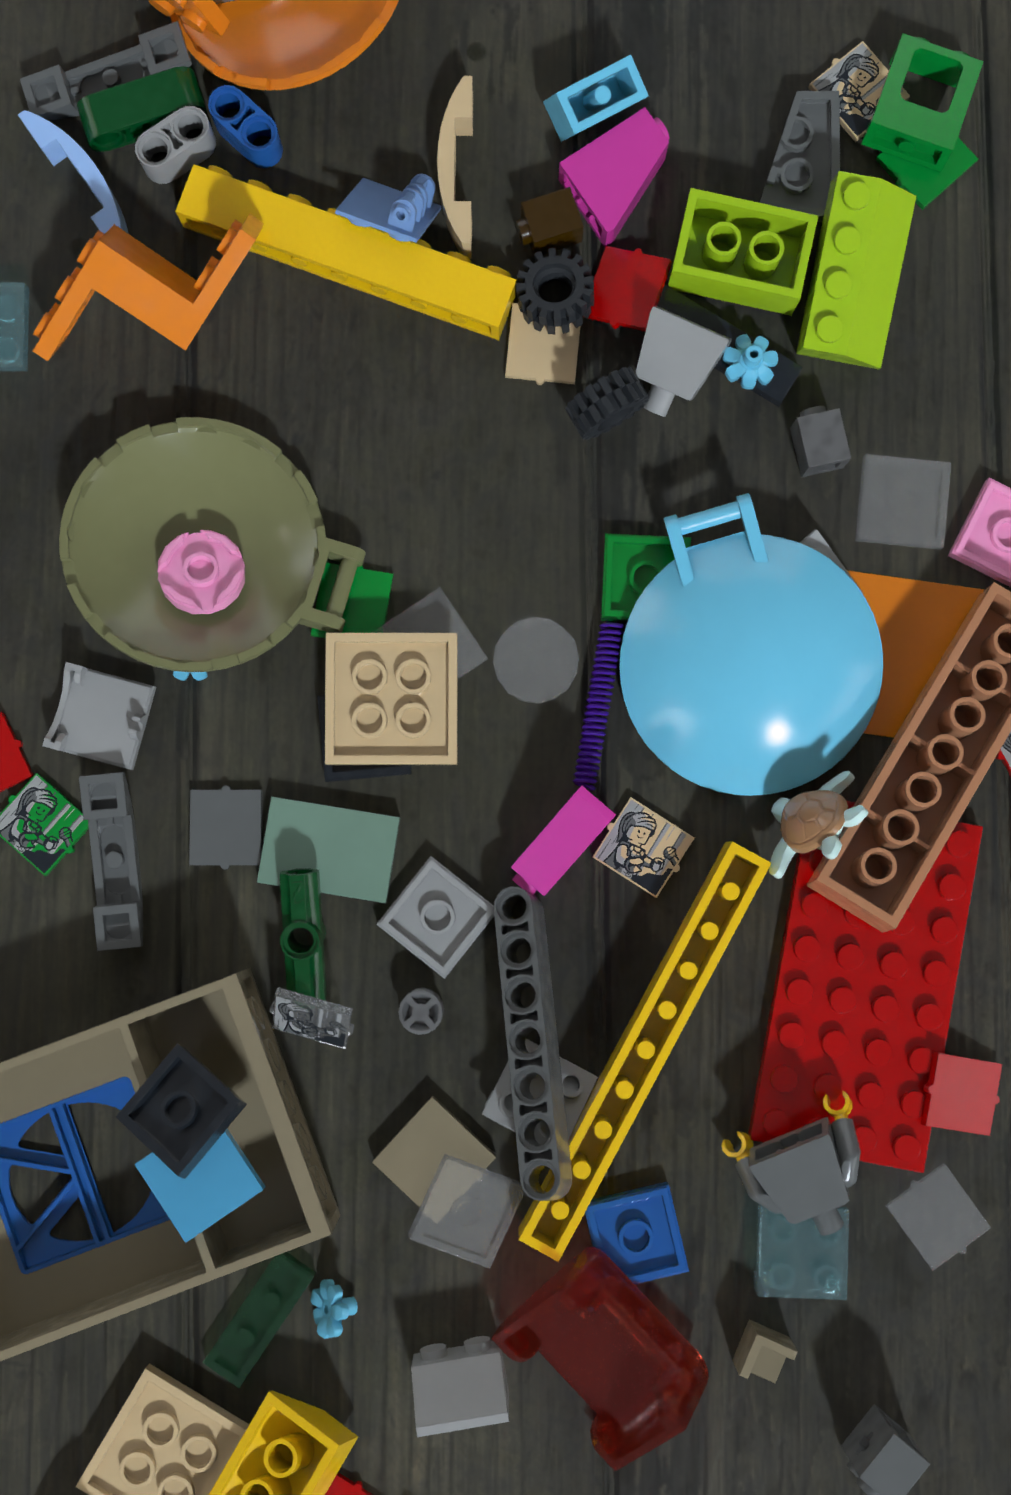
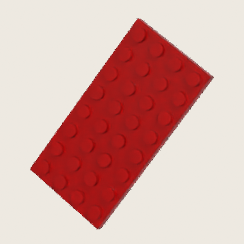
M847 801L848 809L852 808L855 802ZM962 822L956 824L896 929L884 933L806 886L824 855L822 850L817 848L807 853H798L748 1132L750 1140L767 1142L825 1117H828L830 1123L835 1121L834 1117L825 1110L823 1098L827 1094L830 1100V1108L840 1110L845 1105L843 1090L852 1101V1110L848 1114V1118L854 1122L861 1150L860 1161L924 1173L932 1128L921 1124L926 1098L924 1085L929 1081L933 1053L945 1052L983 826Z

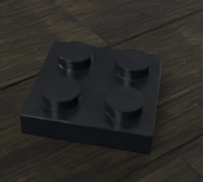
M177 1043L117 1114L116 1118L178 1177L186 1179L245 1108L247 1103L185 1047Z

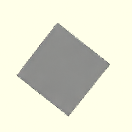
M430 856L376 925L445 979L494 917V905Z

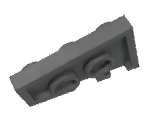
M797 91L759 203L818 215L817 222H823L830 182L840 171L839 91Z

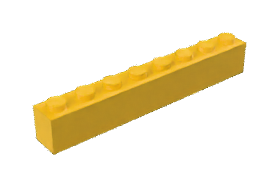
M193 164L175 211L184 228L222 241L234 220L236 219L243 224L250 213L264 223L249 251L490 338L500 339L516 296V279L511 278V274L497 266H488L487 269L472 264L468 257L458 252L449 251L447 254L435 251L431 249L427 242L421 239L417 243L395 240L385 231L371 226L360 227L352 224L348 218L335 214L336 209L329 208L326 212L313 207L307 199L301 196L288 194L285 197L273 193L271 188L262 182L248 180L245 183L232 178L228 171L220 167L209 165L208 169Z

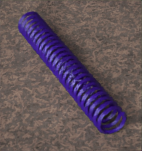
M609 621L599 625L601 630L598 634L601 637L597 638L599 642L596 645L598 650L595 652L597 657L593 659L596 664L592 665L594 671L591 672L594 677L590 679L593 684L589 685L591 691L587 694L590 697L586 699L589 704L585 706L588 711L584 712L586 718L583 719L585 724L582 726V729L585 731L580 733L584 738L579 740L582 745L578 746L581 751L577 753L580 758L576 760L579 765L574 767L579 772L573 774L576 779L572 780L575 785L583 786L589 790L597 788L586 783L596 784L598 781L586 776L597 777L599 774L590 770L600 769L598 765L590 763L601 762L600 759L590 756H602L601 752L591 749H603L602 745L591 742H604L603 738L591 735L605 736V732L595 729H606V725L595 722H608L607 718L595 715H609L607 711L595 708H611L607 704L595 701H612L610 698L596 694L611 696L613 694L611 691L599 688H614L611 684L599 681H615L614 678L599 674L616 675L615 671L599 667L616 669V664L603 661L617 662L619 661L618 658L603 654H620L619 651L603 647L617 649L621 647L620 644L609 643L603 640L621 642L622 639L620 637L606 634L622 635L624 633L620 630L606 627L620 629L625 627L623 624Z

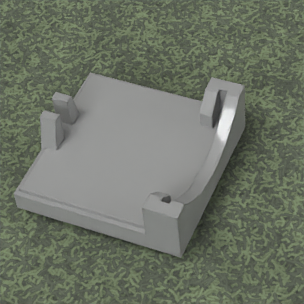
M66 662L59 706L42 746L133 770L157 687Z

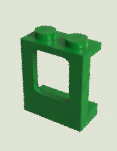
M902 33L889 63V71L861 144L941 172L954 150L984 61L973 58L963 51H953L930 43L925 38L913 37ZM907 71L955 87L948 111L941 113L904 100L900 92Z

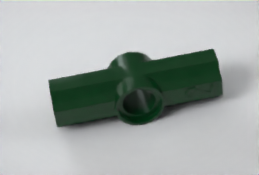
M311 868L281 871L280 889L283 932L280 944L285 955L287 999L292 1000V1003H297L296 1005L303 1004V1006L323 1003L327 1000L323 943L326 936V928L322 921L319 870ZM305 928L309 930L313 935V944L302 945L298 943L294 938V929Z

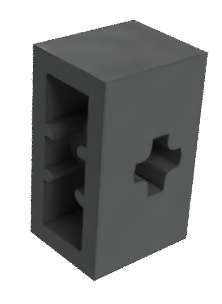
M875 1404L841 1445L850 1460L847 1467L858 1478L856 1480L857 1485L867 1495H907L930 1466L929 1461L909 1432Z

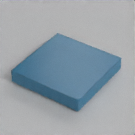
M228 1128L186 1179L178 1177L153 1152L134 1164L185 1243L250 1200L266 1187Z

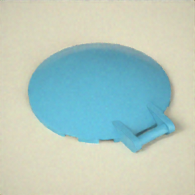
M749 493L736 496L735 502L677 518L676 514L665 517L664 522L675 560L670 562L653 578L637 600L629 616L620 650L622 693L629 716L637 732L649 749L671 770L695 784L717 792L749 796L767 795L787 791L816 779L836 765L854 747L866 730L879 699L883 678V650L879 629L866 598L844 570L817 550L786 538L761 535ZM739 518L742 519L745 530L743 532L688 548L685 547L682 535Z

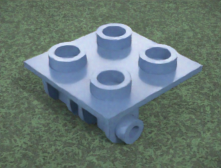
M426 174L414 176L410 184L403 191L362 178L338 206L335 214L348 218L356 226H371L385 231L395 240L417 243L440 212L442 206L432 203L435 183Z

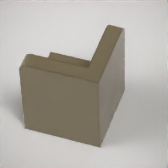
M749 1319L732 1361L739 1376L748 1379L750 1373L776 1383L786 1357L795 1360L798 1351L790 1337Z

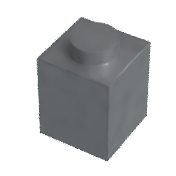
M816 406L800 412V417L796 418L790 431L801 477L843 469L850 461L851 455L840 408L826 411L825 406Z

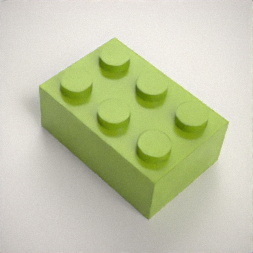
M691 188L685 207L668 286L680 292L792 316L801 298L818 215Z

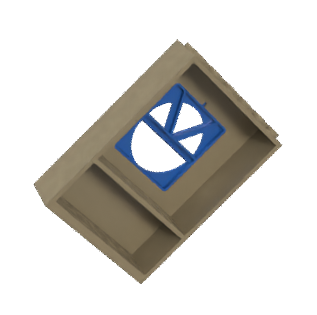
M251 968L0 1062V1361L329 1236L339 1220L340 1212ZM177 1043L185 1047L247 1103L245 1108L230 1124L228 1130L266 1186L263 1191L186 1243L152 1191L138 1214L126 1225L113 1232L68 1106L70 1104L89 1102L105 1104L122 1110ZM49 1113L64 1155L21 1148L19 1142L37 1120ZM17 1165L71 1174L72 1178L36 1222L31 1224L23 1216L13 1198L10 1185L11 1166ZM79 1197L94 1239L76 1241L51 1236L50 1232Z

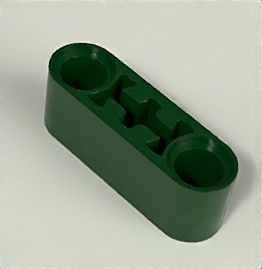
M184 66L171 68L89 94L77 103L78 113L89 147L99 152L110 151L135 143L143 132L185 106L200 108L207 115V109L195 72L192 68Z

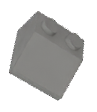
M477 1336L465 1340L463 1346L446 1348V1344L443 1343L431 1344L422 1347L420 1353L413 1355L411 1371L417 1437L509 1422V1389L500 1339L490 1341L488 1336Z

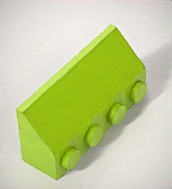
M838 171L830 182L796 354L881 369L916 195L881 178Z

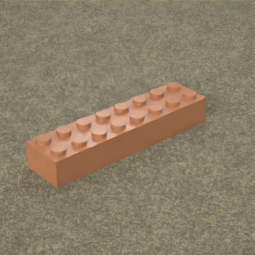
M993 582L978 596L855 802L854 806L862 805L868 810V815L856 826L843 827L838 837L842 843L838 856L833 860L823 856L806 885L882 933L896 929L1011 732V592Z

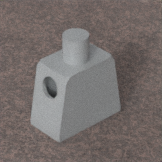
M653 306L635 373L637 378L652 384L648 392L649 401L643 405V408L666 417L675 395L689 401L693 400L732 339L661 307Z

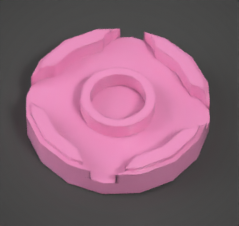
M200 530V533L189 535V532L178 535L165 546L158 560V580L165 597L176 608L191 614H212L225 609L238 598L245 584V564L238 546L227 536L212 530Z

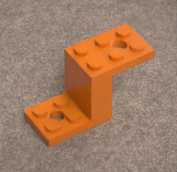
M250 213L243 224L235 219L216 249L223 254L222 258L219 261L212 256L197 280L115 224L105 234L98 230L94 237L88 240L77 258V262L83 265L82 269L76 267L72 274L67 276L55 295V299L60 301L61 304L59 305L55 302L50 311L45 313L37 325L33 335L38 337L39 341L32 352L49 361L67 339L95 291L186 351L256 241L264 223Z

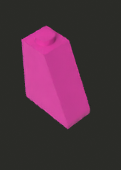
M646 107L559 163V182L563 188H571L577 208L604 248L613 243L666 159L670 139L669 133L664 123L658 117L653 119Z
M581 786L511 866L517 872L512 880L532 895L538 890L545 896L616 814L585 787Z

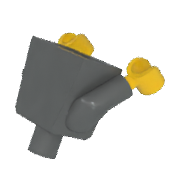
M843 1090L845 1105L840 1110L830 1108V1100L827 1094L823 1098L825 1110L834 1117L835 1121L830 1123L828 1117H825L753 1147V1141L750 1140L748 1134L737 1131V1135L742 1142L741 1149L738 1152L734 1151L733 1145L729 1140L724 1139L721 1145L722 1151L727 1156L736 1158L735 1168L750 1199L774 1214H783L790 1224H797L812 1218L820 1235L823 1236L833 1234L843 1227L844 1222L837 1207L845 1205L850 1201L849 1187L857 1182L861 1150L854 1122L848 1118V1114L852 1110V1101Z

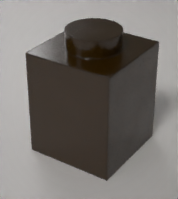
M570 187L521 202V219L516 220L520 241L523 246L530 245L533 257L539 251L542 252V255L547 254L548 248H556L557 251L582 242L584 226Z

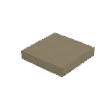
M432 1095L380 1151L372 1163L437 1223L494 1161L496 1154Z

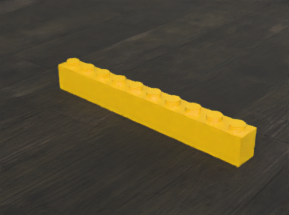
M725 842L589 1095L568 1141L572 1169V1186L569 1192L558 1200H533L518 1228L519 1240L559 1262L766 875L771 862L734 842ZM551 1169L541 1185V1188L546 1192L552 1189L555 1182L554 1173Z

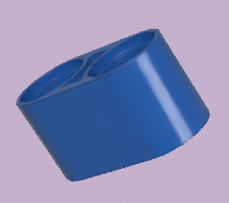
M224 85L215 89L209 97L208 107L219 134L256 167L269 168L277 164L282 157L283 146L277 126L272 118L235 86ZM228 109H239V112L234 117H222ZM266 136L271 138L263 146L252 145L258 137Z

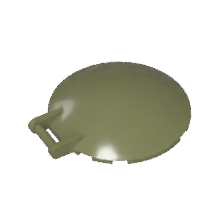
M201 417L176 418V422L163 423L152 427L147 424L116 439L117 443L105 451L98 459L95 457L88 464L73 486L64 508L59 535L60 559L68 590L77 608L90 626L110 645L131 658L171 671L209 672L240 665L260 656L282 641L298 624L328 633H342L345 625V619L342 616L357 567L363 565L366 552L359 547L326 538L318 500L310 483L302 471L298 470L282 454V450L265 437L234 423ZM200 530H212L227 536L238 546L245 564V584L238 598L225 609L212 614H191L176 608L165 597L158 580V560L165 546L178 535L187 532L190 535L192 533H200ZM331 559L341 563L326 612L314 609L313 606L327 560Z

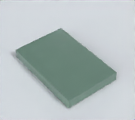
M271 797L257 883L280 886L281 871L311 868L319 870L321 893L387 903L401 818Z

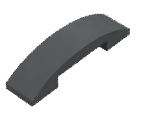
M176 21L138 35L139 45L65 72L60 65H56L20 78L29 111L48 121L79 116L77 103L89 94L171 68L190 67L192 61L179 22Z
M125 772L79 776L83 820H88L97 906L93 907L97 951L143 946V898L140 859L133 808Z

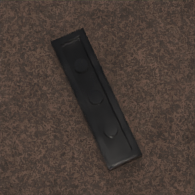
M664 285L658 307L731 338L732 340L728 347L737 349L735 345L736 338L747 333L669 286ZM747 334L751 343H753L755 338ZM768 346L765 351L767 352L775 350ZM777 352V365L768 367L774 374L772 380L767 385H762L757 380L755 387L750 390L779 407L803 367ZM722 355L714 368L725 374L726 369L731 365L724 363ZM740 377L736 382L741 384L742 378Z

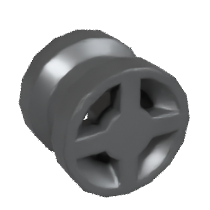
M414 989L400 1003L398 1011L399 1020L403 1027L411 1033L418 1035L428 1034L435 1030L442 1020L444 1012L443 1002L440 996L431 989Z

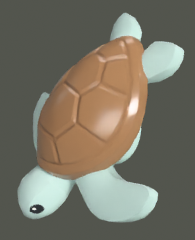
M850 771L838 774L819 790L804 792L792 799L780 798L774 803L771 812L776 820L781 823L782 838L771 858L769 873L777 879L782 878L795 853H807L817 848L822 850V854L830 860L838 856L842 847L838 837L843 827L856 826L868 815V810L862 805L848 809L846 799L840 795L855 779V776Z

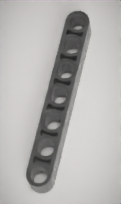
M510 886L503 889L497 895L494 901V917L520 1182L523 1191L528 1197L538 1201H552L563 1198L569 1192L572 1186V1169L545 914L542 902L538 897L520 887ZM521 899H525L527 905L524 915L514 920L512 916L514 904ZM529 942L531 954L525 962L519 964L516 958V951L521 944ZM532 985L536 992L535 1000L529 1007L524 1008L520 1000L521 994L526 987ZM537 1030L540 1035V1044L534 1052L529 1053L526 1050L525 1039L531 1031ZM540 1074L545 1082V1090L539 1098L534 1099L529 1090L530 1083L536 1075ZM544 1120L549 1126L550 1136L547 1142L540 1145L535 1140L534 1129L540 1121ZM545 1167L550 1168L555 1177L554 1185L549 1192L544 1191L539 1184V1174Z

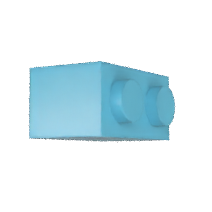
M629 55L555 93L543 101L562 142L645 99L649 95L633 58Z

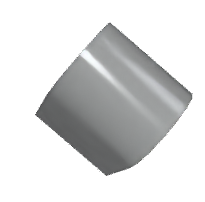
M185 106L143 132L136 141L135 153L146 175L153 182L167 184L191 170L193 164L198 165L209 158L216 148V137L207 115L200 108ZM193 129L202 130V133L196 138H185L186 134ZM158 152L167 153L166 157L159 162L150 161L152 156Z

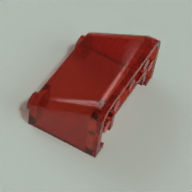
M587 1247L573 1257L503 1321L491 1338L509 1358L516 1362H526L539 1351L597 1413L590 1429L593 1447L614 1471L619 1470L685 1431L709 1378L708 1368L699 1352L602 1250L595 1247Z

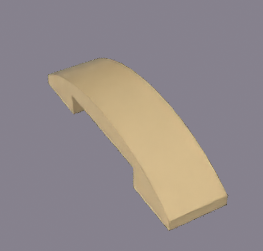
M463 76L455 88L444 113L438 141L437 167L441 205L450 236L460 254L472 259L471 201H456V136H473L472 76Z

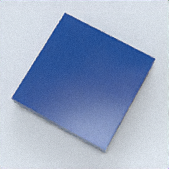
M668 1182L591 1200L585 1215L603 1292L689 1272Z

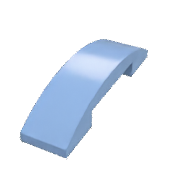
M26 110L19 113V118L51 164L55 166L68 157L103 206V209L91 216L97 228L105 234L115 224L128 233L124 216L114 194L87 153L75 140L50 121Z

